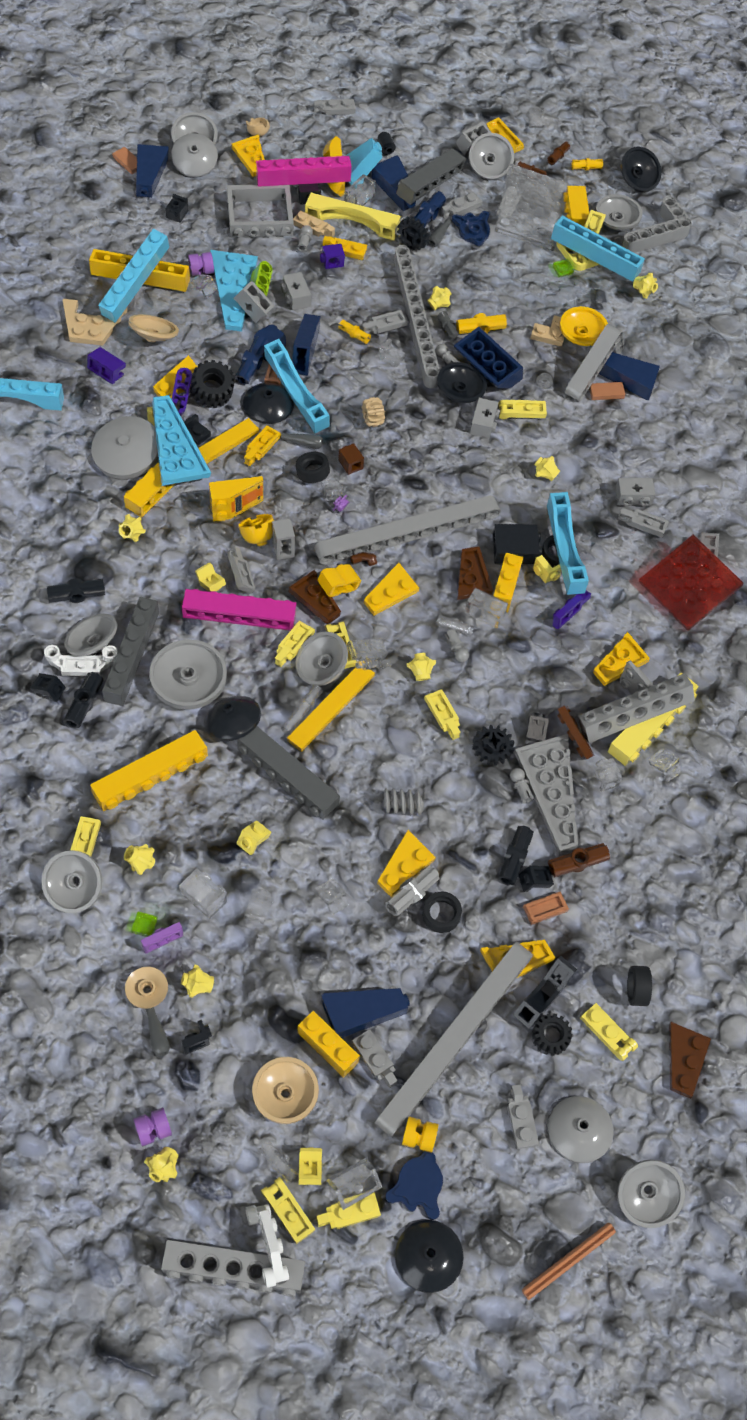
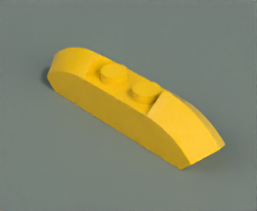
M335 136L325 145L323 150L324 157L342 156L340 138ZM345 182L327 183L340 197L345 194Z

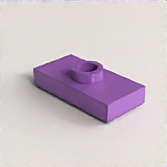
M180 922L167 928H159L152 935L142 939L141 944L145 954L183 937V928Z

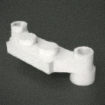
M49 645L44 649L46 660H48L51 666L60 670L62 676H86L88 672H95L101 676L102 671L113 665L118 653L117 648L112 645L104 647L101 656L61 655L56 645Z
M269 1204L245 1207L248 1225L258 1223L260 1225L271 1267L262 1269L265 1287L276 1286V1283L289 1280L287 1266H282L280 1253H283V1245L281 1239L276 1238L277 1224L275 1218H271Z

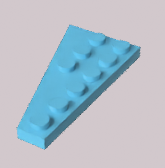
M210 250L225 329L242 332L246 312L233 298L250 283L252 271L257 266L258 256Z
M170 396L153 397L152 406L162 486L209 478L211 471Z

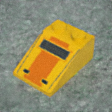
M263 476L209 482L213 521L232 519L262 502Z

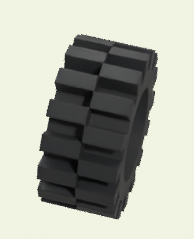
M550 1013L546 1014L545 1017H540L533 1028V1044L535 1046L538 1045V1050H543L545 1055L551 1053V1056H555L556 1053L559 1055L567 1049L573 1035L571 1033L572 1027L568 1026V1020L563 1021V1016L558 1018L555 1013L550 1016ZM549 1027L556 1028L560 1033V1039L556 1042L548 1041L544 1035L545 1029Z

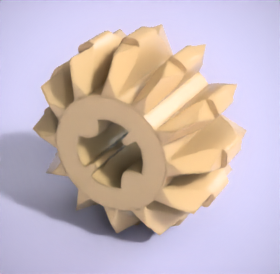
M379 397L363 400L362 413L367 426L376 427L383 424L385 411Z

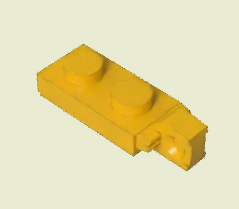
M324 236L323 246L341 244L346 257L359 260L364 259L367 251L366 244Z
M266 425L247 446L244 464L251 466L255 460L259 461L281 438V433Z

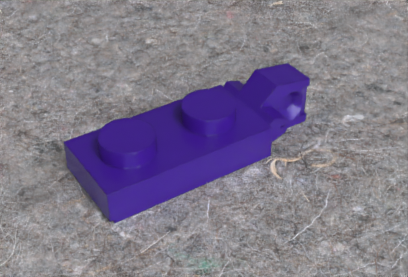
M586 590L585 593L576 594L574 598L568 599L565 606L557 609L553 614L552 626L560 629L581 610L582 605L591 598V593Z

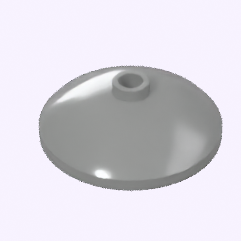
M199 112L185 113L178 117L172 126L171 135L173 143L180 137L192 133L208 137L214 145L217 142V127L212 119L205 114Z
M192 133L180 137L174 143L171 157L173 165L181 174L197 178L209 174L215 168L218 153L216 146L208 137Z
M485 133L477 137L472 143L469 150V162L474 172L480 177L495 180L505 176L510 171L514 162V151L510 142L502 135Z
M613 194L605 196L596 206L597 212L606 214L603 224L611 229H631L637 226L642 218L640 205L634 199L625 195Z
M104 613L82 620L67 634L64 642L66 650L75 656H87L102 650L114 638L118 627L117 621L112 615Z
M319 632L309 637L300 647L296 657V670L300 678L313 686H322L334 681L342 673L347 663L348 649L346 643L341 637L332 632Z
M70 850L55 855L46 864L42 874V890L47 901L54 908L65 913H78L88 909L97 901L102 890V874L98 864L92 857L81 851ZM76 877L80 880L79 884L75 883Z
M573 1096L559 1102L551 1112L548 1120V1135L551 1144L562 1157L575 1163H590L601 1158L611 1146L613 1124L608 1112L598 1102L584 1096ZM580 1123H585L587 1125V1129H582L580 1127Z
M643 1160L628 1168L621 1177L617 1191L618 1203L624 1215L634 1224L645 1228L661 1227L670 1223L681 1211L685 1200L684 1184L680 1175L669 1164L660 1160ZM651 1186L649 1191H644V1188Z

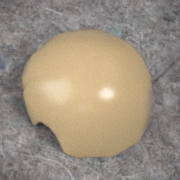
M251 118L249 123L246 121L248 132L252 136L259 134V137H261L270 129V124L265 118Z

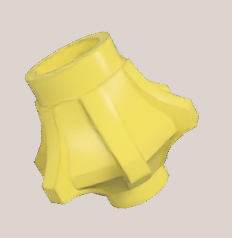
M648 273L641 277L637 276L634 279L633 287L642 294L643 298L647 299L658 288L657 278H653V273Z
M435 286L427 302L433 310L448 307L451 304L450 295L452 294L447 287L439 288Z
M553 456L548 458L540 457L534 464L536 466V477H544L552 481L560 472Z
M130 514L125 515L123 523L118 525L120 535L124 539L130 538L134 542L139 541L138 537L146 532L141 524L142 518H134Z
M426 653L414 654L415 658L407 663L406 666L413 672L416 681L431 679L430 674L433 666L436 664V660L430 659L426 656Z
M147 844L140 847L131 845L125 850L124 860L131 865L132 871L142 875L146 869H151L155 864V858H153L154 848H148Z
M194 965L193 969L188 973L184 972L181 979V985L185 986L187 994L191 998L200 993H211L214 984V976L203 972L198 965Z
M163 1147L160 1152L152 1157H146L144 1163L149 1167V1177L153 1181L160 1182L163 1180L168 1182L169 1178L175 1179L177 1177V1152L170 1147Z

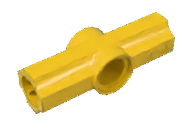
M478 313L473 318L456 320V330L458 334L471 333L477 327H480L486 333L490 330L506 329L507 318L505 314L486 316L484 313Z

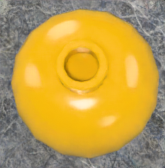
M271 514L256 515V519L251 520V517L239 523V530L243 539L248 543L263 546L273 537L272 521L274 519Z

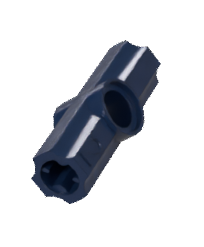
M440 191L434 192L427 202L424 201L421 204L419 212L414 218L416 221L419 219L420 224L424 223V228L430 220L436 219L439 209L446 202L444 194Z
M261 335L256 336L249 351L246 350L244 352L242 364L235 375V379L243 385L249 384L255 371L260 369L265 354L264 345L269 343L265 337Z

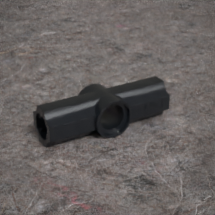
M74 578L69 580L67 584L47 586L49 603L67 600L72 603H80L85 598L105 595L103 579L83 581Z
M88 672L81 687L75 691L74 700L63 719L64 723L74 729L80 728L87 712L93 708V701L104 681L103 677L98 673Z
M527 826L517 827L512 843L509 844L505 854L504 864L498 880L505 885L515 884L520 868L523 867L529 851L527 849L534 833Z

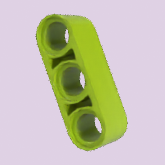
M262 261L251 274L250 282L253 281L265 296H267L272 266L267 261Z

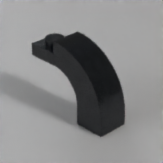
M560 956L538 986L523 1000L513 1016L530 1029L556 1000L577 969Z

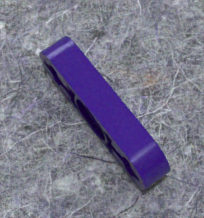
M180 368L177 371L171 398L175 407L177 401H181L178 411L180 416L185 412L192 373L188 368ZM182 374H186L184 383H181ZM182 388L186 394L180 396L176 393V390Z

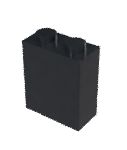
M494 524L492 537L495 564H503L506 553L523 557L522 564H534L536 558L542 555V546H539L541 532H538L537 525Z

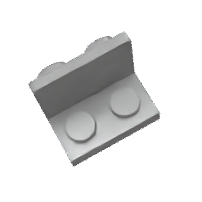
M631 660L626 663L619 680L624 689L633 694L653 686V683Z

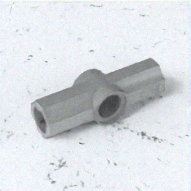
M428 865L416 876L403 882L399 887L400 890L385 902L389 913L398 916L411 904L421 900L426 895L425 891L440 879L438 871L431 865Z

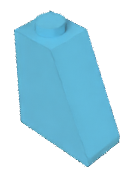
M372 138L346 155L350 156L352 166L351 182L349 183L354 188L363 181L382 159V146Z

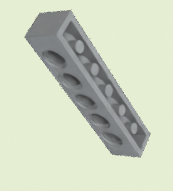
M684 673L580 714L578 718L581 731L588 743H591L694 702L693 684Z
M167 1240L161 1270L163 1273H166L168 1278L180 1279V1275L188 1276L189 1281L202 1283L203 1279L212 1280V1284L218 1286H226L227 1282L234 1283L235 1288L249 1290V1286L259 1287L258 1291L272 1293V1290L282 1291L281 1294L284 1296L295 1297L296 1293H301L305 1261L281 1257L282 1266H287L289 1280L266 1288L263 1275L258 1279H254L250 1276V1271L254 1267H260L261 1269L271 1267L268 1255ZM184 1257H192L194 1263L191 1267L184 1268L181 1266V1261ZM208 1260H214L217 1263L214 1271L208 1272L204 1269V1264ZM232 1263L238 1264L240 1267V1271L236 1275H230L227 1272V1267Z

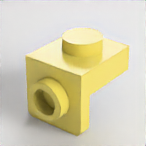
M542 555L536 558L533 566L534 572L537 576H540L545 584L550 581H556L561 576L560 564L552 568Z
M210 562L195 571L200 586L209 592H216L226 585L225 579L215 572Z
M256 820L242 829L237 845L249 855H252L257 846L270 837L271 831Z
M313 1147L300 1148L299 1185H321L322 1149Z

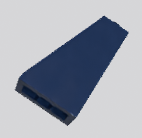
M137 144V197L152 198L168 162V146Z
M396 155L377 163L372 169L371 178L402 211L416 206V201L410 205L396 194L399 181L408 177L400 157Z
M304 313L294 341L292 363L300 375L308 376L320 330L321 316Z
M612 352L599 375L612 382H622L625 389L649 401L660 366Z
M401 988L335 992L321 995V1004L330 1027L341 1038L407 1014L408 1006H410L406 993H402Z

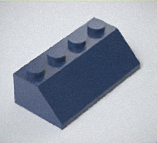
M477 327L454 345V348L497 388H512L523 379V366L480 327Z

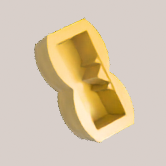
M340 564L336 568L323 569L317 581L329 597H334L342 593L355 591L362 580L350 564Z

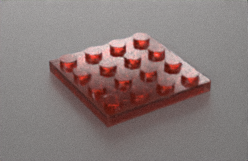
M694 534L639 579V583L687 631L692 629L743 586V582Z

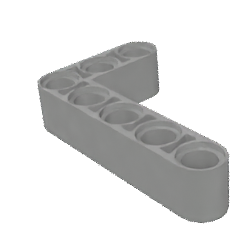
M666 196L663 198L659 212L665 222L626 233L623 238L622 247L636 253L684 239L689 234L692 221L675 198Z
M610 324L605 326L566 387L565 394L579 402L583 399L611 353L620 354L623 350V331Z

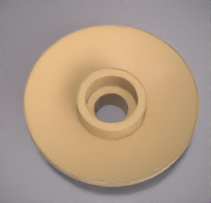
M142 967L130 974L125 984L127 999L131 1004L142 1009H149L159 1005L165 999L168 992V982L165 975L153 967ZM149 987L151 988V991L149 993H144V988Z

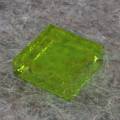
M568 259L553 262V268L558 277L574 273V269Z
M137 912L131 932L145 937L152 935L158 921V916Z

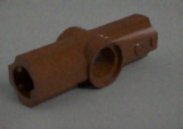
M601 843L585 849L577 848L570 854L548 860L551 875L555 878L571 872H582L587 867L609 861V849L607 845ZM575 858H580L583 862H577Z

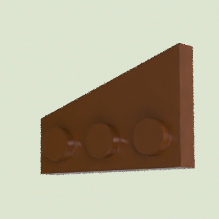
M480 547L462 549L457 600L492 595L493 588Z
M314 569L291 585L288 592L324 623L330 624L340 616L341 610L334 599L326 594L317 581L318 577Z
M565 705L560 707L557 716L561 723H566L569 728L567 734L572 741L576 740L579 746L576 749L580 756L586 759L595 756L582 732L580 733L576 720L573 716H570L569 712L571 711L569 707Z
M670 1022V1090L691 1099L711 1038Z

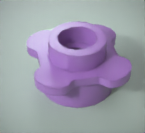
M347 495L343 498L339 496L335 500L333 511L337 509L341 512L349 504V501L346 499Z

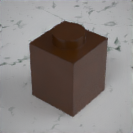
M354 443L339 449L338 461L348 475L363 469L364 457Z

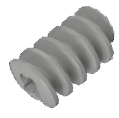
M385 788L383 808H386L387 813H390L391 808H393L395 814L398 813L400 808L403 814L409 809L411 815L414 814L416 809L418 815H421L424 807V792L420 796L419 790H416L415 794L412 795L411 790L408 789L406 795H404L403 789H400L399 793L396 794V790L393 788L389 794L387 788Z

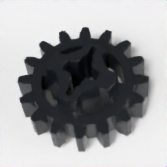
M408 216L405 219L403 218L397 226V233L400 234L399 239H403L402 243H407L408 248L412 246L413 250L424 248L430 241V234L427 233L428 228H424L425 224H420V220L416 221L414 217L411 219Z
M492 725L489 726V729L483 726L482 730L477 731L476 736L473 738L472 750H476L474 755H480L481 762L484 759L487 760V765L493 762L497 766L498 761L504 764L505 759L509 760L514 751L513 746L515 742L511 740L512 734L506 735L507 729L505 728L501 731L499 725L496 729Z

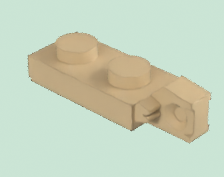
M301 210L293 218L294 226L302 228L305 225H309L313 229V234L318 237L320 235L329 237L335 235V228Z

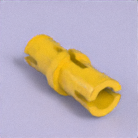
M573 159L571 167L572 170L585 169V171H589V169H602L603 159Z
M344 319L339 323L338 329L348 333L351 338H356L364 344H368L370 341L368 338H371V334L364 332L359 326H354Z

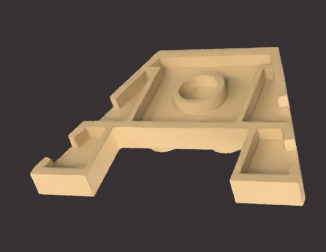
M63 299L70 342L103 346L113 333V328L116 324L120 323L121 317L127 313L126 308L115 323L104 316L77 313L78 300Z

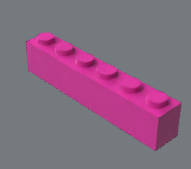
M350 156L256 161L257 184L260 187L351 182L352 166Z
M185 589L182 614L183 618L291 631L295 623L296 602L240 596L233 593L223 594L215 591L207 592L198 589Z

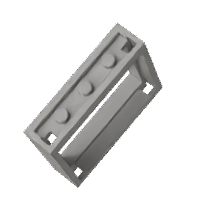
M258 184L227 185L230 238L293 236L294 223L289 185L258 187ZM286 200L287 221L234 222L233 202Z

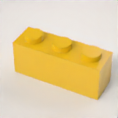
M567 186L566 192L563 193V202H565L564 212L567 213L566 218L585 227L589 216L586 186Z
M159 463L151 467L142 479L140 478L136 485L124 495L125 507L141 518L175 485L162 486Z
M510 553L505 554L491 608L504 612L509 611L523 557Z
M314 1011L298 1025V1034L343 1078L358 1064L360 1055Z

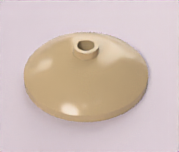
M133 315L129 318L128 322L132 330L149 342L169 340L176 337L179 332L178 327L174 323L152 315Z
M279 1057L267 1062L256 1074L252 1086L253 1100L258 1111L268 1120L279 1124H292L304 1119L315 1107L319 1094L318 1081L313 1070L303 1061L292 1057ZM283 1091H288L290 1095L288 1097H283L281 1093Z

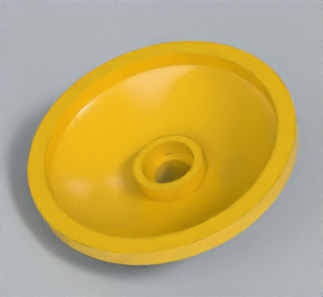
M579 306L564 312L560 320V330L574 344L593 346L608 322L595 309Z

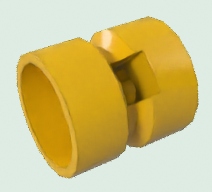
M408 1116L402 1145L411 1148L417 1145L420 1150L432 1153L439 1124L430 1121L422 1123L420 1119Z

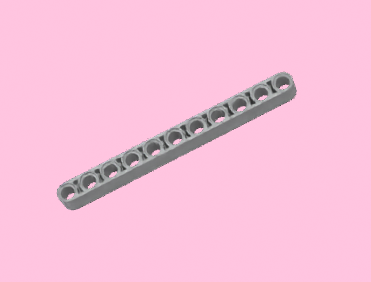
M399 245L395 248L394 265L423 383L428 388H435L438 386L437 376L440 369L410 250L405 245Z
M485 496L326 539L316 543L314 550L320 563L326 565L348 559L350 556L361 552L370 553L491 520L499 516L501 510L493 496Z
M515 942L377 1118L375 1124L390 1137L393 1138L408 1119V1116L413 1113L523 971L534 954L518 942Z

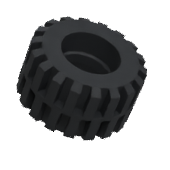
M206 360L204 364L199 363L192 373L190 385L191 394L196 402L200 401V405L203 406L205 404L208 408L210 406L217 408L218 405L222 407L224 402L228 403L232 397L235 383L232 370H228V366L226 364L222 365L220 361L216 363L215 360H211V362ZM208 380H214L218 382L221 386L218 388L208 387L204 382Z

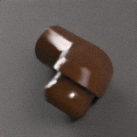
M361 552L350 556L352 564L367 561L369 566L377 564V557L373 553Z

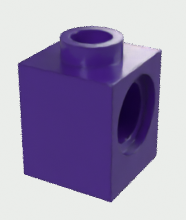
M341 244L322 246L320 261L324 263L325 269L344 267L345 254Z

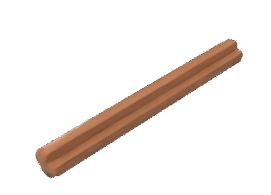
M610 1223L601 1227L522 1289L524 1296L528 1300L533 1298L616 1233L614 1227Z

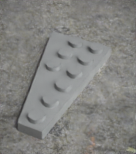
M568 734L523 746L514 751L521 769L525 772V778L529 781V788L558 854L578 847Z

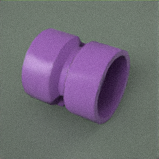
M211 252L202 253L201 256L198 254L188 255L191 276L201 275L202 272L205 275L214 274Z
M163 1107L151 1111L150 1116L143 1114L133 1118L142 1147L153 1143L157 1137L161 1140L172 1136Z

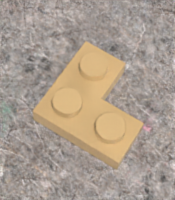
M554 315L551 327L535 323L530 339L562 347L565 336L560 330L561 317Z

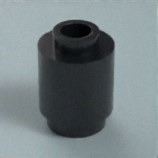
M381 132L377 137V142L382 146V153L390 155L396 149L395 143L388 132Z

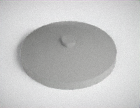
M125 416L114 419L101 427L96 433L91 446L92 457L98 469L105 475L116 479H130L146 473L159 459L155 426L143 418Z
M188 639L173 642L162 648L152 660L149 675L152 689L161 701L178 709H197L210 704L222 693L227 680V669L222 655L213 646L202 641Z

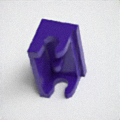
M102 347L87 355V368L112 385L124 375L120 370L126 367V363Z

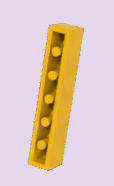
M93 249L89 259L91 275L117 279L133 256ZM159 261L144 284L186 292L190 282L189 266Z
M194 730L90 784L92 794L103 812L108 809H114L119 803L134 798L136 794L143 790L147 791L160 781L168 780L177 772H183L189 766L204 761L208 757L207 746L197 731Z

